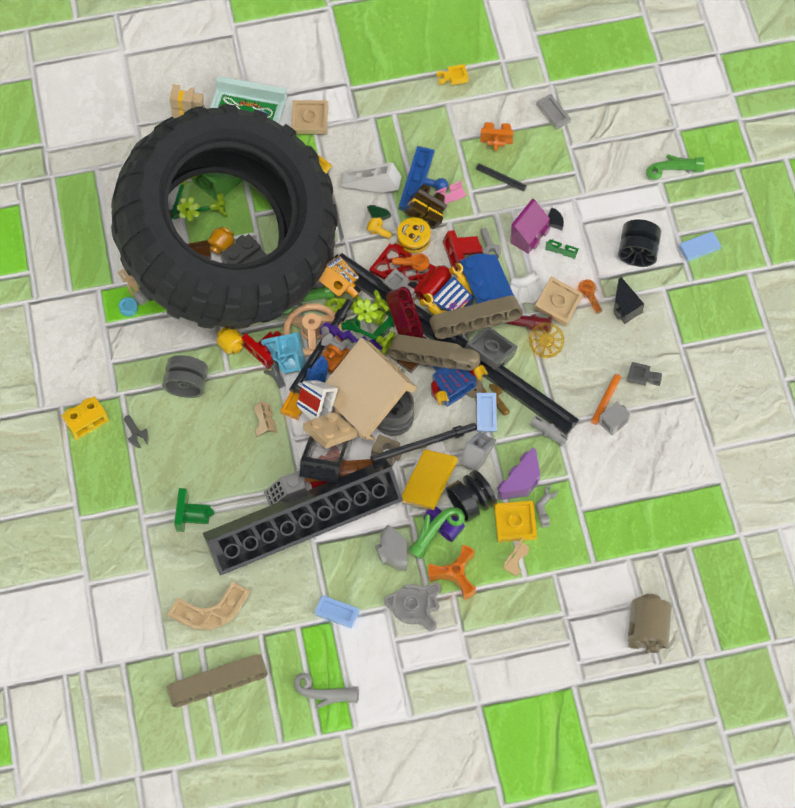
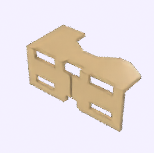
M125 269L118 272L123 282L128 283L126 287L132 296L137 291H140L132 275L129 276Z
M259 402L255 405L254 409L255 414L259 418V426L255 429L257 437L266 431L277 433L275 421L271 418L273 416L271 405L266 402Z
M523 537L503 565V569L516 577L522 571L518 568V561L529 553V546L523 543Z

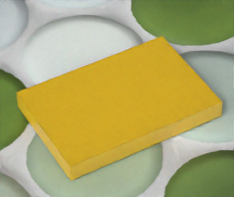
M424 449L402 493V502L434 510L456 466L458 458L453 455Z

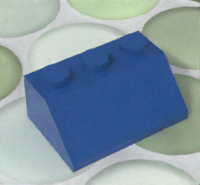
M475 254L459 261L463 266V273L467 278L477 304L506 296H514L496 255Z

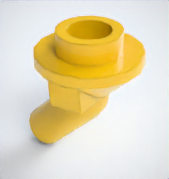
M372 218L367 223L366 229L372 235L379 234L387 239H390L392 232L381 228L383 225L381 218Z

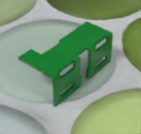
M554 239L546 241L545 250L555 252L556 254L559 253L572 259L576 258L579 248L565 245V249L560 248L562 243L554 241Z
M390 311L386 312L387 320L374 331L373 335L384 337L390 332L391 327H395Z

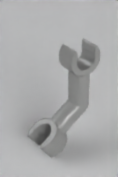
M551 484L546 486L545 494L536 504L542 528L550 526L549 516L546 514L544 506L550 499L556 498L558 494V489L554 493L548 492Z

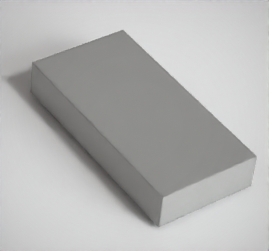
M552 94L536 102V106L555 130L571 122V118Z

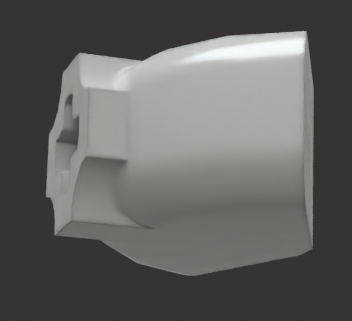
M387 525L381 533L379 544L375 545L378 557L383 565L388 564L396 570L407 571V541L395 529Z

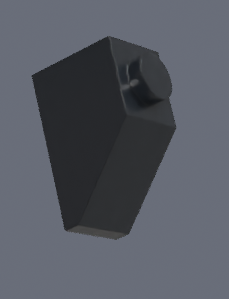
M620 277L618 279L613 312L617 319H621L626 324L643 313L644 303L626 281Z

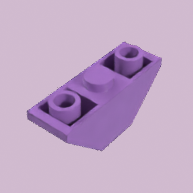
M532 447L529 452L526 451L520 459V464L510 470L508 479L501 481L497 488L498 499L528 497L538 485L540 470L535 448Z

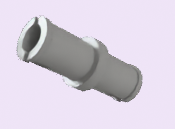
M536 415L530 424L544 433L543 436L546 438L550 437L560 446H563L569 438L568 435L555 428L556 425L553 423L549 424L539 415Z

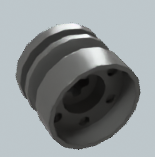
M406 390L377 426L380 432L385 435L397 436L402 435L411 428L414 420V400L409 391Z

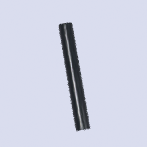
M478 163L476 166V170L523 192L527 188L526 184L483 164Z

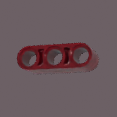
M400 287L388 292L386 299L398 335L422 338L423 327L410 290L406 287Z

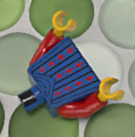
M483 365L477 366L470 371L432 366L436 372L433 374V381L431 383V396L438 402V405H442L441 402L443 401L448 407L476 387V378L480 381L482 380L481 375H487L488 373Z

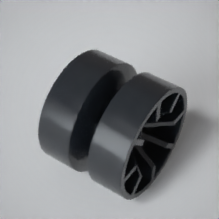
M643 219L627 221L623 225L618 257L620 260L636 267L653 265L657 261L658 246L661 238L660 227L651 221Z

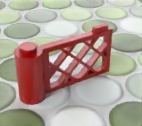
M389 243L369 269L372 274L384 280L394 269L402 272L405 276L404 271L414 270L412 266L403 267L401 265L399 268L390 269L389 264L392 263L393 258L388 259L387 255L390 251L398 254L396 258L411 257L412 254L404 251V247L397 243ZM387 264L388 270H377L378 266ZM429 264L427 273L418 274V271L415 270L416 275L407 277L409 281L418 280L417 286L413 289L419 300L424 299L427 302L423 295L431 294L434 297L451 278L448 267Z

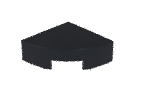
M551 207L548 214L550 218L549 226L563 231V216L558 210Z

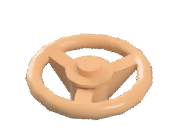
M317 303L298 306L288 314L283 324V335L290 334L291 324L300 327L301 333L308 340L309 349L303 348L304 356H310L316 348V340L322 336L320 335V327L325 322L331 324L335 318V312L329 307ZM309 310L321 311L327 314L317 315L315 313H309L305 316H298L300 313ZM340 323L338 328L342 331V326ZM325 346L320 355H322L327 350L328 346Z

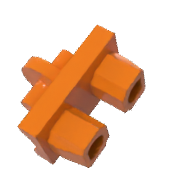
M485 122L483 128H481L480 143L494 146V151H498V146L513 144L511 124L503 123L501 124V129H494L492 122Z
M329 344L327 350L323 353L328 363V372L333 373L350 352L348 348L342 351L333 344Z

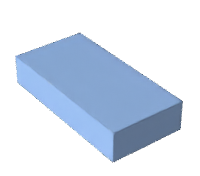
M712 231L680 243L679 248L686 261L689 262L720 250L721 244Z
M477 393V432H497L496 393Z
M323 595L315 610V616L350 629L353 628L359 614V608Z

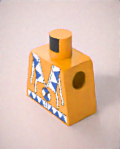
M340 256L327 264L326 269L318 280L337 296L347 292L351 297L355 298L361 292L354 284L359 278L358 275Z

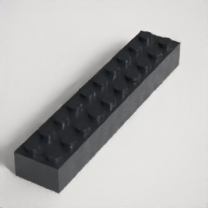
M384 459L340 477L338 483L327 482L203 533L214 565L221 576L402 502L403 498L392 466Z

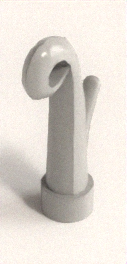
M300 673L294 679V687L300 695L323 700L316 705L317 708L337 702L358 703V686L336 689H310L312 678L309 674ZM302 679L307 680L305 687L300 685Z

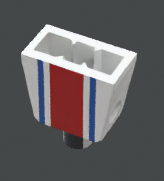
M318 380L299 383L295 387V392L299 394L297 407L311 420L332 412L338 388Z

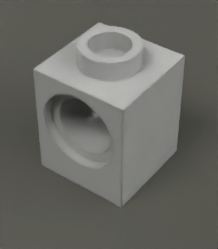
M616 401L600 415L599 424L613 436L629 422V410Z

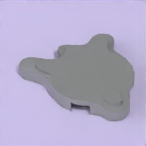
M437 582L425 587L412 584L405 585L393 594L387 595L385 597V605L391 609L399 621L406 624H419L432 632L436 629L437 623L430 613L439 610V603L436 597L441 592V585Z

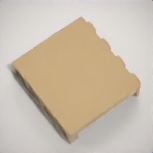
M362 337L325 382L338 388L333 405L335 407L334 411L341 417L344 416L346 418L345 421L358 430V436L364 440L368 438L372 441L376 439L371 434L406 390L413 393L417 389V386L381 351Z

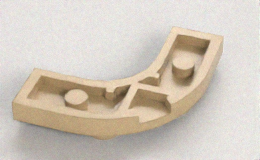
M232 582L220 602L211 608L195 607L177 598L167 615L169 618L192 629H216L226 625L235 618L250 595V590Z

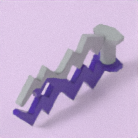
M325 322L320 327V335H322L321 345L328 346L331 343L342 351L345 348L351 351L359 340L350 330L342 332L336 325L331 326L328 322ZM337 335L343 342H340L334 336ZM372 339L369 341L382 352V346L376 340Z

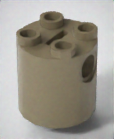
M645 594L631 601L628 631L629 648H647L649 653H658L659 649L668 647L672 609L669 602L660 599V596L656 594Z

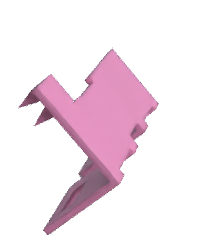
M462 180L450 185L451 193L447 195L446 187L434 192V194L439 192L445 196V204L467 196L462 188Z

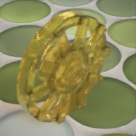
M545 322L538 324L532 329L529 335V345L536 355L542 358H551L559 354L563 349L565 342L564 334L557 325ZM548 325V331L545 333L543 326ZM540 327L543 334H539L536 330ZM552 327L557 329L554 333L550 334ZM560 333L561 338H554V336ZM533 334L539 336V339H532ZM554 341H561L560 347L555 345ZM532 342H539L540 344L533 347ZM542 346L541 353H538L536 350ZM551 346L555 347L558 350L555 353H552ZM545 348H548L550 355H544Z

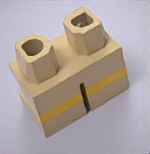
M173 84L169 98L173 118L184 115V112L191 108L199 106L205 108V104H203L204 95L195 93L194 87L184 91L180 89V85Z

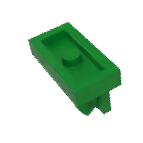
M186 488L178 489L174 520L176 532H184L185 523L209 524V517L214 515L211 505L188 504L189 495Z

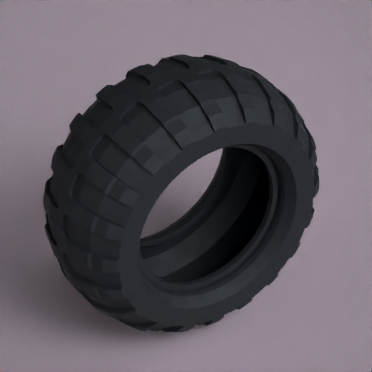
M222 104L218 108L207 109L203 106L191 108L184 112V115L177 118L172 116L159 123L149 135L140 139L131 150L129 157L119 172L111 201V232L120 252V261L129 276L132 275L140 285L139 290L150 302L154 300L160 306L167 309V314L178 320L182 317L198 323L199 327L212 329L215 326H229L230 330L247 328L254 323H265L275 320L285 311L303 301L320 279L332 256L335 247V230L338 225L337 206L333 203V185L330 176L323 171L319 164V156L311 146H306L296 136L297 132L287 124L282 126L278 122L267 118V113L256 109L254 112L238 109L236 105ZM222 173L241 178L257 188L273 208L279 229L278 246L267 256L250 263L226 264L208 259L194 251L178 234L169 212V194L185 180L201 174Z

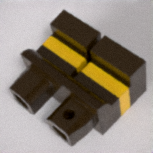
M423 184L411 195L404 213L411 217L423 219L430 228L434 229L442 223V214L447 204L444 203L445 196L443 194L436 193L434 196H431L429 194L430 187Z

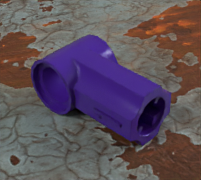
M435 507L434 510L428 509L423 520L429 514L431 523L442 510L438 507ZM451 516L453 521H457L459 519L455 516ZM446 519L440 527L439 533L446 540L453 542L465 525L462 523L460 526H452Z

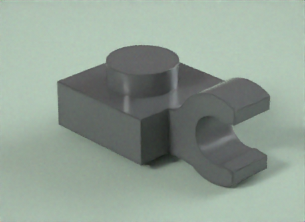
M632 362L627 382L646 386L648 381L653 385L660 386L662 374L651 372V366Z

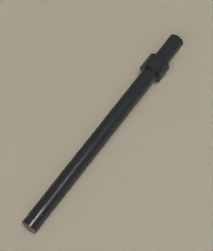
M347 298L341 309L336 311L331 326L336 325L338 327L345 320L347 312L353 304L351 299ZM322 338L289 388L291 392L296 393V385L304 381L307 369L312 368L325 346L321 345Z
M475 423L465 426L459 425L453 427L450 431L370 456V460L372 463H376L453 437H463L464 434L477 430V425Z

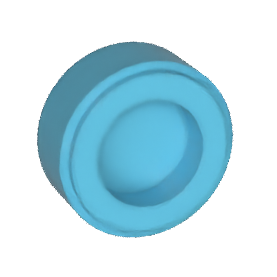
M126 297L120 301L119 310L122 315L130 317L137 313L138 304L134 298Z

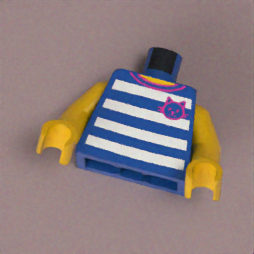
M456 263L457 272L454 267H450V273L456 275V278L452 277L434 297L431 294L423 295L427 302L424 299L420 300V305L428 306L427 309L433 315L473 305V293L466 276L462 274L463 266L460 263Z

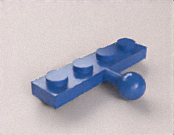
M417 146L399 203V210L405 211L411 195L423 184L434 187L436 191L445 187L448 189L449 184L446 179L438 178L433 180L427 178L435 154L434 149Z

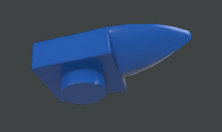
M323 355L316 360L312 368L307 369L305 381L318 380L325 383L328 363Z

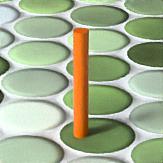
M614 374L591 419V423L598 424L600 415L605 411L621 379L620 375Z

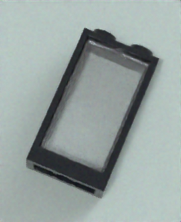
M310 436L300 460L299 476L338 483L352 445V439L325 449Z

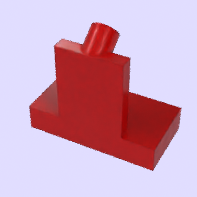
M455 230L447 231L442 240L451 267H454L455 271H458L456 263H460V260L465 259L464 255L483 252V247L477 236L457 238Z
M270 331L261 340L281 336L282 334L279 331H275L274 334ZM247 333L241 337L243 341L242 346L269 370L273 364V358L266 345H262L261 340L257 343Z

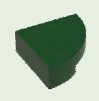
M376 205L367 206L371 218H381L382 221L391 218V213L386 208Z

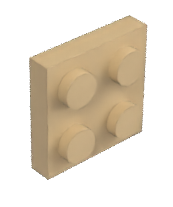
M292 100L291 127L297 132L296 134H327L328 100Z
M551 276L534 309L567 326L584 294Z
M335 412L303 423V430L325 449L357 437L358 431Z

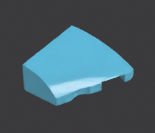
M299 332L261 340L262 345H266L271 352L273 360L278 362L279 368L284 374L302 370L306 362Z

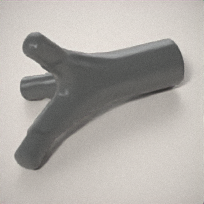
M276 361L275 365H271L272 371L264 370V374L273 377L280 389L285 387V383L279 372V364Z

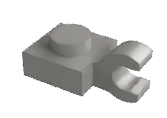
M394 269L383 281V284L391 291L400 287H406L410 290L412 298L416 296L415 290L408 286L409 279L397 269Z

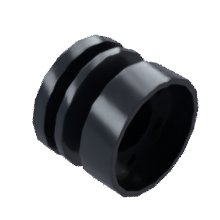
M476 469L471 471L469 475L463 476L464 484L458 480L446 487L450 502L453 507L459 508L464 512V520L466 522L480 515L479 508L487 511L489 506L493 507L497 504L496 496L490 484Z

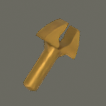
M489 384L491 391L496 393V407L504 416L508 415L509 409L499 398L502 389L494 384ZM483 387V393H487L486 389Z

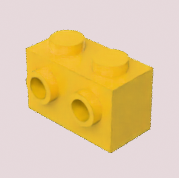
M95 396L83 400L81 404L67 409L62 414L64 423L75 440L109 421L105 410Z

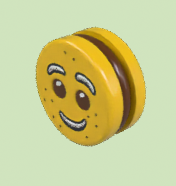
M416 217L403 220L397 228L398 244L404 247V251L411 254L423 252L431 242L430 226L423 219Z

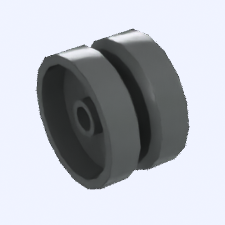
M178 355L170 357L166 363V374L162 383L163 389L168 393L184 398L202 396L205 389L204 380L208 374V365L198 358Z

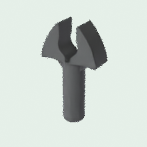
M125 416L124 421L132 433V437L128 438L129 443L137 448H141L137 441L139 436L148 445L149 436L147 429L139 430L131 416Z

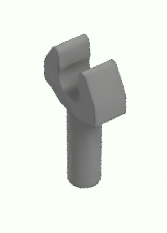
M487 228L481 229L480 232L486 245L482 249V254L495 252L499 259L501 254L500 245L492 243Z

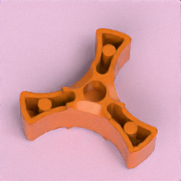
M462 545L460 556L452 564L444 566L429 564V581L432 582L438 579L450 580L460 588L464 600L474 596L476 587L467 580L464 572L467 563L474 558V549L467 545Z

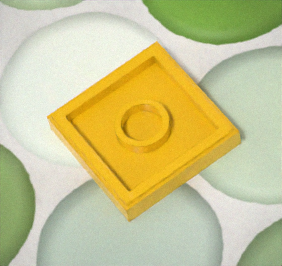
M533 501L506 502L494 505L498 542L520 541L522 537L523 541L537 540Z

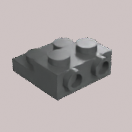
M250 234L239 236L236 244L228 247L220 255L221 261L226 264L250 263L267 256L261 249V245Z
M487 327L472 338L465 348L476 350L483 362L493 369H497L500 365L504 366L514 357L518 346L492 328Z

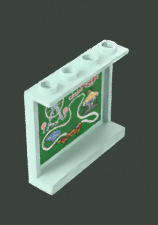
M221 76L217 77V89L210 108H218L222 104L236 105L238 109L254 112L256 109L267 113V118L280 123L287 102L286 88Z

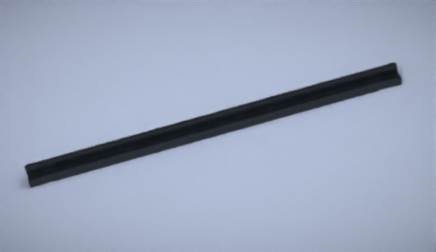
M341 253L335 256V258L340 256L358 275L359 278L354 284L361 291L375 300L373 292L377 290L382 300L387 302L386 296L391 290L383 284L381 279L345 254ZM415 304L425 336L431 340L454 343L465 348L469 341L460 335L445 339L436 338L429 324L432 315ZM482 360L480 361L479 366L483 365L488 373L487 375L483 374V377L500 387L504 392L548 423L556 425L555 427L565 435H568L579 422L577 417L503 365L493 369Z

